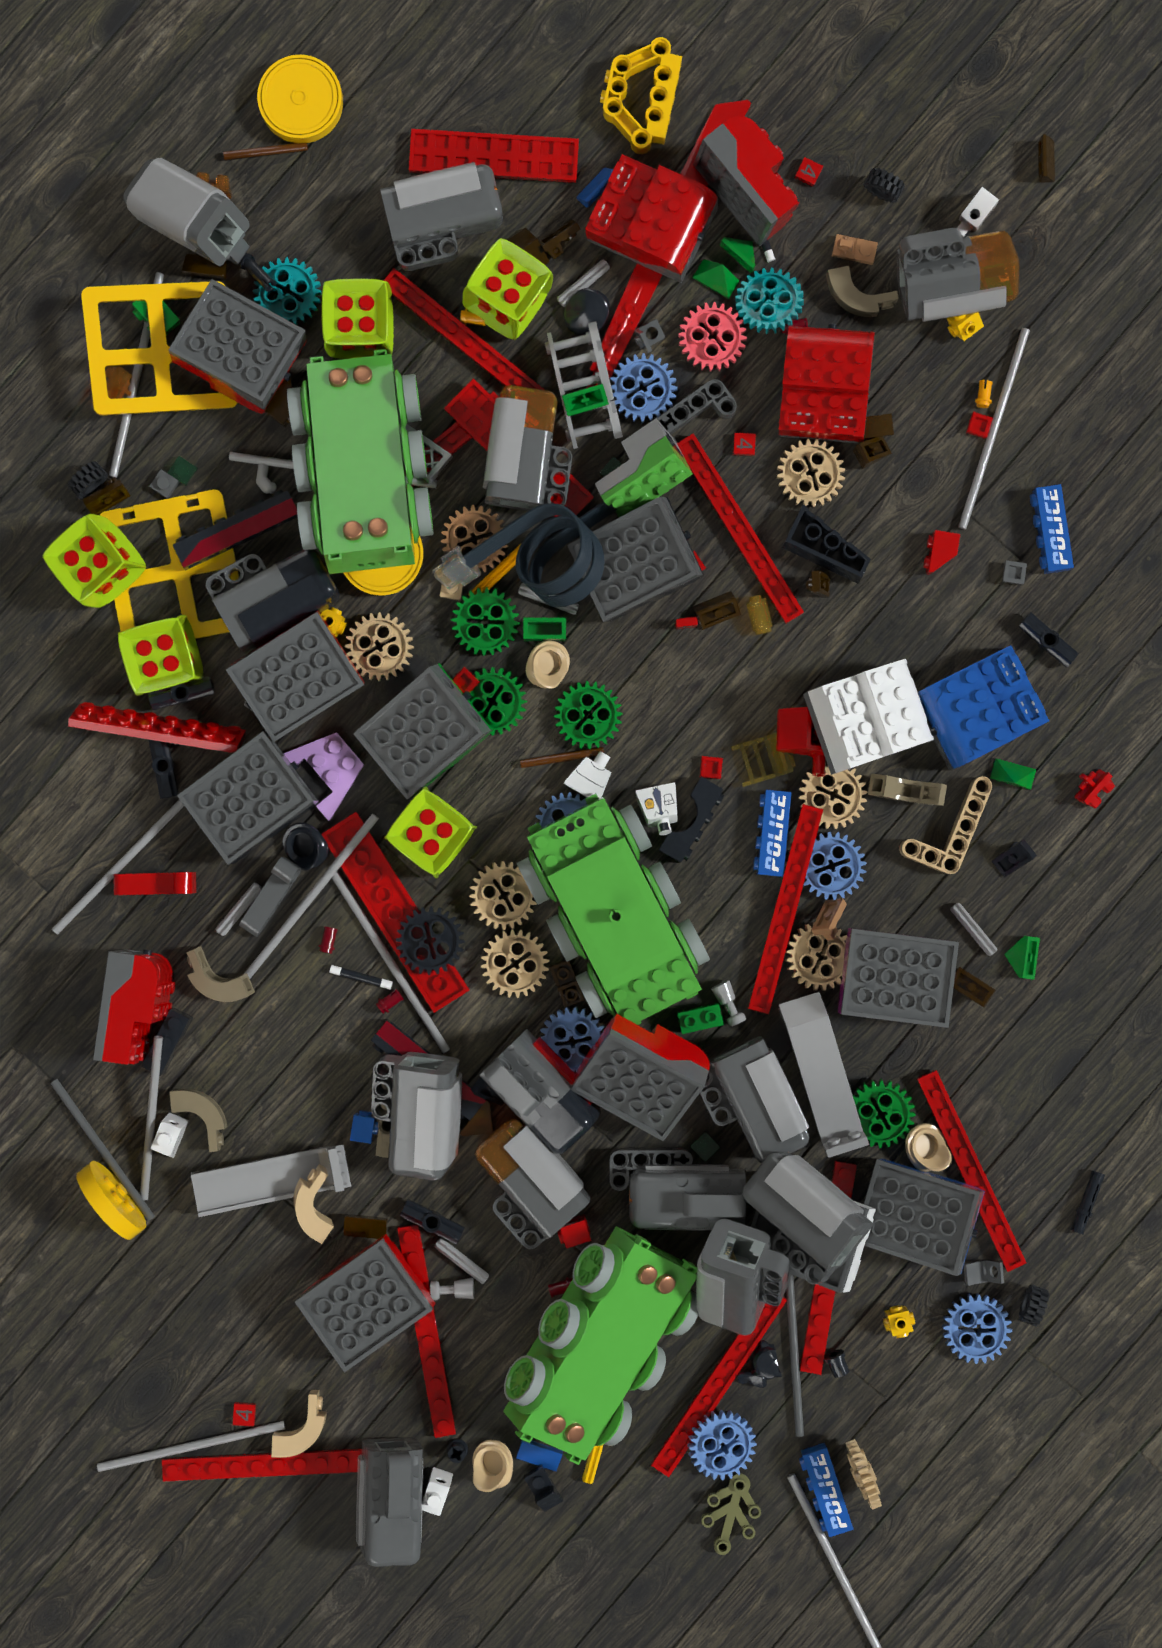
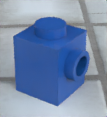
M360 1110L359 1113L354 1114L350 1141L369 1144L373 1142L374 1134H378L379 1122H376L372 1112Z

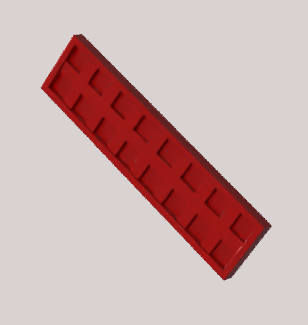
M411 129L409 173L425 174L475 162V165H488L493 170L495 178L576 183L579 139Z
M473 378L444 410L486 451L488 450L495 399ZM570 474L567 500L564 506L577 516L592 501L594 496ZM561 475L553 477L554 482L558 485L565 482L564 477ZM553 496L550 498L551 503L562 504L560 497Z
M90 702L80 703L68 721V727L235 753L240 749L246 736V730L240 729L237 726L225 727L219 726L218 723L214 722L206 724L200 723L195 719L182 720L175 716L163 717L157 716V714L152 712L138 713L133 709L119 710L113 706H95Z

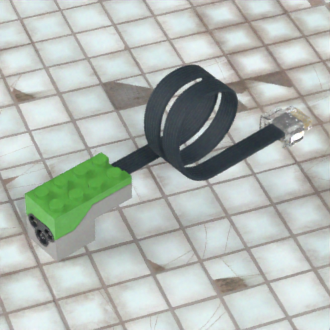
M655 418L621 442L630 460L595 483L603 499L602 503L580 518L567 507L559 504L548 503L539 505L514 520L465 555H462L461 548L457 546L441 557L443 563L432 571L435 578L449 590L459 583L465 586L481 575L478 563L541 520L557 516L542 522L525 537L517 552L516 571L520 580L546 604L553 607H566L575 604L595 589L604 570L605 561L602 546L596 535L589 528L615 511L620 518L660 497L693 473L675 439ZM560 530L558 533H556L555 535H553L552 537H550L547 541H545V542L540 546V548L536 551V553L534 554V556H533V558H532V560H531V563H530V566H529V571H528V565H529L530 558H531L533 552L535 551V549L538 547V545H539L545 538H547L549 535H551L552 533H554V532ZM580 535V549L573 565L560 577L540 584L542 571L551 556ZM591 558H592V563H591L590 569H589L588 573L586 574V576L584 577V579H583L578 585H576L574 588L570 589L569 591H567V592H565V593H562V594H559V595H555V594H558V593H561V592L567 590L568 588H570L571 586H573L575 583H577V582L582 578V576L585 574V572L587 571V569H588V567H589V564H590V561H591Z

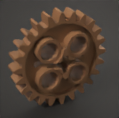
M475 505L471 506V511H468L464 506L462 514L456 510V518L449 516L452 523H444L448 531H441L443 535H446V539L441 540V542L447 544L442 550L450 552L446 559L454 558L453 562L461 558L465 548L471 547L474 549L490 537L479 539L477 545L470 542L458 547V543L473 539V534L480 537L492 532L494 535L503 529L501 525L504 523V520L497 521L496 519L499 514L496 513L491 516L492 509L489 508L484 512L483 506H480L478 511H476ZM481 520L487 523V529L483 532L477 530V523ZM460 527H465L467 530L466 537L458 538L457 530ZM506 544L472 567L475 573L479 574L480 568L487 572L488 565L494 569L495 565L493 562L501 563L499 555L506 556L502 549L508 548L509 545Z

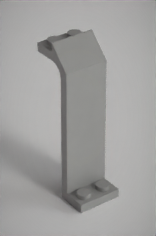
M817 992L779 1004L780 1008L778 1009L790 1037L826 1155L829 1158L869 1145L867 1136L861 1126L829 1016L820 993Z
M344 1145L320 1147L204 1172H191L198 1216L202 1217L294 1197L295 1187L299 1179L302 1178L308 1181L307 1177L310 1171L316 1169L319 1164L327 1169L328 1176L318 1192L326 1190L344 1191V1188L351 1187Z

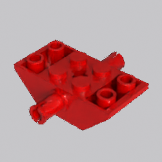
M808 707L778 709L776 751L811 756L813 758L812 776H816V774L817 777L826 776V759Z

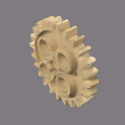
M807 439L806 445L798 441V448L791 445V452L786 450L784 452L787 459L780 458L779 460L783 466H778L777 470L782 473L776 477L777 479H783V481L778 486H785L782 494L789 493V501L796 498L795 505L802 501L805 506L811 503L812 508H815L816 502L823 506L824 499L831 502L830 494L835 497L838 495L835 488L842 489L843 487L838 481L845 480V477L840 475L845 472V468H839L844 461H837L836 458L840 453L832 454L831 452L834 447L826 449V442L820 446L818 445V439L815 440L814 444H811L810 440ZM815 455L820 456L822 464H814L812 457ZM804 456H806L808 459L810 471H815L813 479L819 489L818 491L814 489V483L811 475H806L808 472V466L805 460L803 459ZM800 463L803 470L795 472L792 469V464ZM819 476H828L830 483L822 484L819 481ZM802 482L808 483L810 490L808 492L802 491L799 488V484Z
M381 612L378 613L377 618L370 613V620L368 621L363 616L362 624L355 622L357 629H349L353 636H346V639L351 641V644H347L345 647L351 649L347 655L353 657L351 661L353 664H357L356 669L358 671L362 669L361 676L364 677L369 673V680H372L374 675H376L378 681H381L382 676H385L388 681L389 674L392 673L393 676L397 677V670L404 672L402 665L409 666L406 658H413V655L408 653V650L414 649V646L408 645L413 638L406 637L410 630H402L405 626L404 622L397 625V617L391 621L390 614H387L384 619ZM383 627L388 628L389 635L385 638H380L378 631ZM396 637L395 641L390 642L382 647V652H380L379 650H375L368 656L363 657L364 653L369 652L377 647V642H380V644H384L391 638ZM369 638L371 640L370 646L368 648H361V639ZM391 646L399 647L400 650L397 656L389 655L388 650ZM373 656L381 658L379 666H371L370 660Z
M825 767L826 775L831 776L833 779V784L830 787H826L823 784V777H817V774L812 776L809 772L806 773L809 780L801 781L806 786L799 788V791L804 792V795L798 797V799L804 800L805 803L803 804L824 809L820 825L824 822L825 829H828L830 824H833V828L837 829L838 823L844 828L846 827V820L852 824L854 823L852 816L860 817L857 810H864L860 804L867 802L866 799L862 798V795L868 792L861 790V787L866 785V783H859L858 780L862 775L855 777V768L851 771L847 769L831 775L829 767ZM844 784L851 786V795L845 796L842 793L841 789ZM816 786L828 792L835 790L837 796L849 800L850 804H846L837 798L831 801L830 795L818 791ZM816 794L823 796V805H815L813 799ZM839 803L842 805L843 812L841 815H836L833 812L834 804Z
M501 861L500 867L493 862V869L484 866L486 873L478 871L481 878H473L472 880L477 884L476 886H470V889L475 891L474 894L469 895L470 898L475 900L470 903V906L477 907L473 913H481L478 920L481 921L486 918V926L493 922L494 929H497L499 924H501L502 930L506 929V924H509L511 929L514 928V922L522 925L521 918L528 920L529 918L526 913L534 912L530 905H537V903L532 900L533 895L518 866L513 869V862H510L508 867H506L504 861ZM505 875H509L512 878V883L509 887L502 885V878ZM493 879L497 880L503 892H508L506 899L513 907V912L509 910L504 899L498 898L501 894L494 885ZM486 886H491L494 889V894L490 898L484 896L483 890ZM516 893H520L523 897V901L519 905H515L512 901L513 895ZM498 904H502L505 908V912L501 916H497L494 912V908Z
M806 924V931L799 928V936L793 934L792 938L795 941L788 942V945L792 948L791 950H786L785 953L790 954V958L785 959V961L791 962L792 965L787 969L795 971L791 976L792 978L800 977L797 982L798 984L805 981V988H809L813 984V990L815 991L819 985L822 991L826 990L827 985L830 989H833L834 982L841 984L840 977H842L847 935L840 936L842 930L838 929L835 939L828 940L823 948L826 938L823 935H814L811 931V926ZM811 937H816L818 940L816 948L810 946ZM831 945L836 946L838 951L834 957L829 953ZM821 952L823 960H818L816 953ZM804 956L810 959V965L807 968L801 962ZM824 964L827 965L830 970L827 976H824L821 973V967ZM816 965L815 973L812 974V969Z
M511 929V933L508 936L503 931V938L495 935L497 942H488L491 949L484 948L488 956L481 957V959L487 961L486 964L481 965V968H487L483 976L490 977L486 982L487 984L492 982L495 984L492 990L498 987L501 988L500 995L504 991H508V997L510 998L512 992H515L516 997L519 998L520 992L523 991L524 995L528 996L527 989L535 992V984L542 986L539 979H546L542 972L549 971V968L544 966V963L549 962V959H543V956L548 952L540 950L544 944H536L538 937L530 939V932L523 936V931L520 930L518 935H515L514 930ZM521 943L524 947L523 953L520 955L514 954L512 951L513 944ZM527 952H531L529 957L519 963V969L513 967L503 975L499 974L501 970L512 963L510 959L514 958L517 960ZM503 955L506 958V965L503 967L497 966L495 964V957ZM532 960L535 962L536 969L533 972L525 970L524 963L526 961ZM511 972L516 973L519 977L518 982L515 984H510L507 981V975Z
M855 1439L846 1442L849 1453L847 1457L851 1465L850 1470L857 1487L860 1488L864 1500H868L872 1510L881 1507V1501L878 1496L880 1491L876 1484L877 1478L870 1462L867 1461L863 1449L859 1448Z

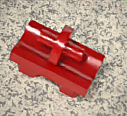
M1098 769L1096 772L1091 771L1088 776L1081 773L1079 778L1083 782L1078 786L1081 790L1075 795V798L1079 802L1097 808L1102 801L1097 794L1101 790L1104 793H1109L1115 787L1111 780L1113 776L1101 769Z

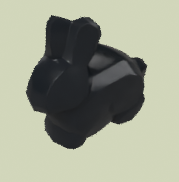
M760 1340L759 1347L755 1349L752 1356L753 1370L738 1373L739 1383L746 1384L751 1382L756 1387L764 1388L767 1386V1380L782 1377L778 1368V1358L774 1344H768L767 1341Z

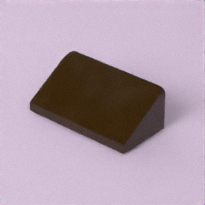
M1043 134L1038 141L1040 183L1055 181L1054 141L1046 134Z
M186 254L182 273L186 276L226 280L228 259H226L222 266H218L200 255Z
M731 591L693 606L702 630L741 615L736 598Z
M346 1214L344 1217V1236L379 1239L387 1233L388 1218Z

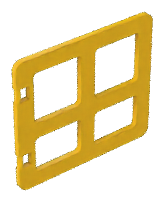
M209 282L96 286L83 289L81 300L94 411L98 415L223 409L236 406L238 402L221 393L174 395L172 393L169 364L173 362L168 351L170 347L166 342L162 301L167 299L200 298ZM145 301L147 303L151 347L119 350L103 349L98 304L101 302ZM138 364L153 365L156 396L110 399L108 397L105 367Z
M208 490L196 494L104 511L100 514V516L106 517L117 527L161 518L164 523L171 558L169 565L145 569L134 583L114 599L120 631L135 627L129 596L130 588L174 580L181 614L187 616L195 639L229 632L222 618L205 622L198 620L190 579L193 575L222 570L235 563L234 549H230L185 571L173 547V544L176 543L175 540L182 537L178 520L180 514L209 509L213 525L220 518L225 517L227 519L224 499L220 491ZM188 500H199L198 506H187ZM135 512V518L124 520L123 513ZM234 571L230 575L231 580L239 579L238 571Z

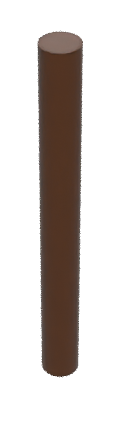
M307 142L225 151L223 155L224 160L308 151Z
M599 747L592 748L591 750L585 749L520 760L521 768L595 757L599 751L604 753V748Z

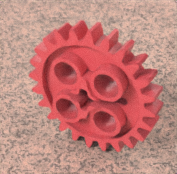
M716 302L713 303L712 308H709L708 304L705 303L703 310L700 306H697V313L690 310L689 315L691 318L684 317L683 321L687 325H680V329L684 332L678 335L679 338L684 339L679 342V346H685L682 354L689 353L687 361L694 359L693 366L695 367L700 363L702 371L705 366H709L710 372H712L713 366H716L717 370L720 371L722 364L729 368L728 361L735 364L736 358L734 356L741 357L742 353L738 349H745V345L741 342L747 340L746 336L741 335L746 332V328H740L743 320H736L739 314L735 313L732 315V307L725 311L723 303L720 308H717ZM715 318L719 324L714 327L710 326L708 320ZM700 323H703L704 326H705V328H706V330H705L703 327H701L699 324H700ZM700 332L703 335V339L697 341L693 339L692 334ZM709 333H710V335H712V336H713L714 334H716V335H717V336H716V340H715V339L709 340V339H708V338H709ZM730 334L733 340L725 342L722 339V335ZM719 344H720L722 347H724L726 350H725V351H722V349L720 348ZM711 347L715 348L717 355L709 356L706 350Z

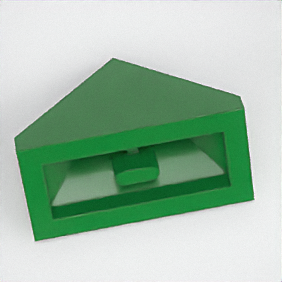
M724 237L721 240L720 246L748 272L752 273L755 269L753 242Z
M703 259L693 276V279L727 299L730 298L739 283V280L723 264Z
M603 384L562 396L568 417L609 405Z
M995 758L990 779L1031 790L1036 769Z
M1024 936L1004 954L1019 978L1035 980L1040 942L1038 937Z

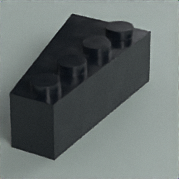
M804 504L782 547L857 584L862 579L871 560L852 543L842 538L836 530H832L820 517L811 513Z

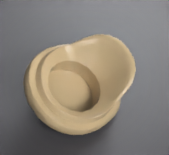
M546 640L538 643L532 649L526 664V675L529 681L540 688L552 689L557 687L569 669L570 658L568 651L562 644L556 641Z
M922 1123L909 1131L905 1141V1149L908 1158L915 1168L923 1172H939L950 1165L951 1153L946 1145L943 1134L937 1127Z
M491 1439L485 1440L475 1449L473 1454V1483L478 1490L491 1492L506 1486L510 1482L513 1472V1458L509 1448L504 1443Z

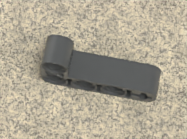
M713 379L659 416L657 420L664 426L671 419V423L667 425L666 430L672 435L711 406L720 418H732L737 404L720 380ZM715 386L720 390V393L712 395L709 392V388ZM693 399H700L703 405L701 407H694L691 401ZM725 403L730 404L732 411L724 412L721 409V405ZM683 411L686 417L679 420L675 417L674 413Z
M281 857L273 867L272 875L252 903L239 926L255 937H258L302 871L301 868L287 858Z
M616 1148L610 1153V1185L617 1191L626 1189L629 1184V1170L645 1169V1165L649 1164L659 1165L656 1162L658 1154L663 1153L667 1155L668 1158L664 1163L665 1165L671 1164L670 1153H674V1158H680L681 1154H685L688 1158L683 1163L685 1165L692 1164V1155L686 1148ZM620 1153L625 1156V1161L622 1164H616L613 1161V1157L616 1154ZM641 1153L646 1156V1161L643 1164L635 1162L634 1158L637 1154ZM673 1160L675 1165H681L680 1160ZM615 1176H624L625 1182L622 1185H616L613 1182Z

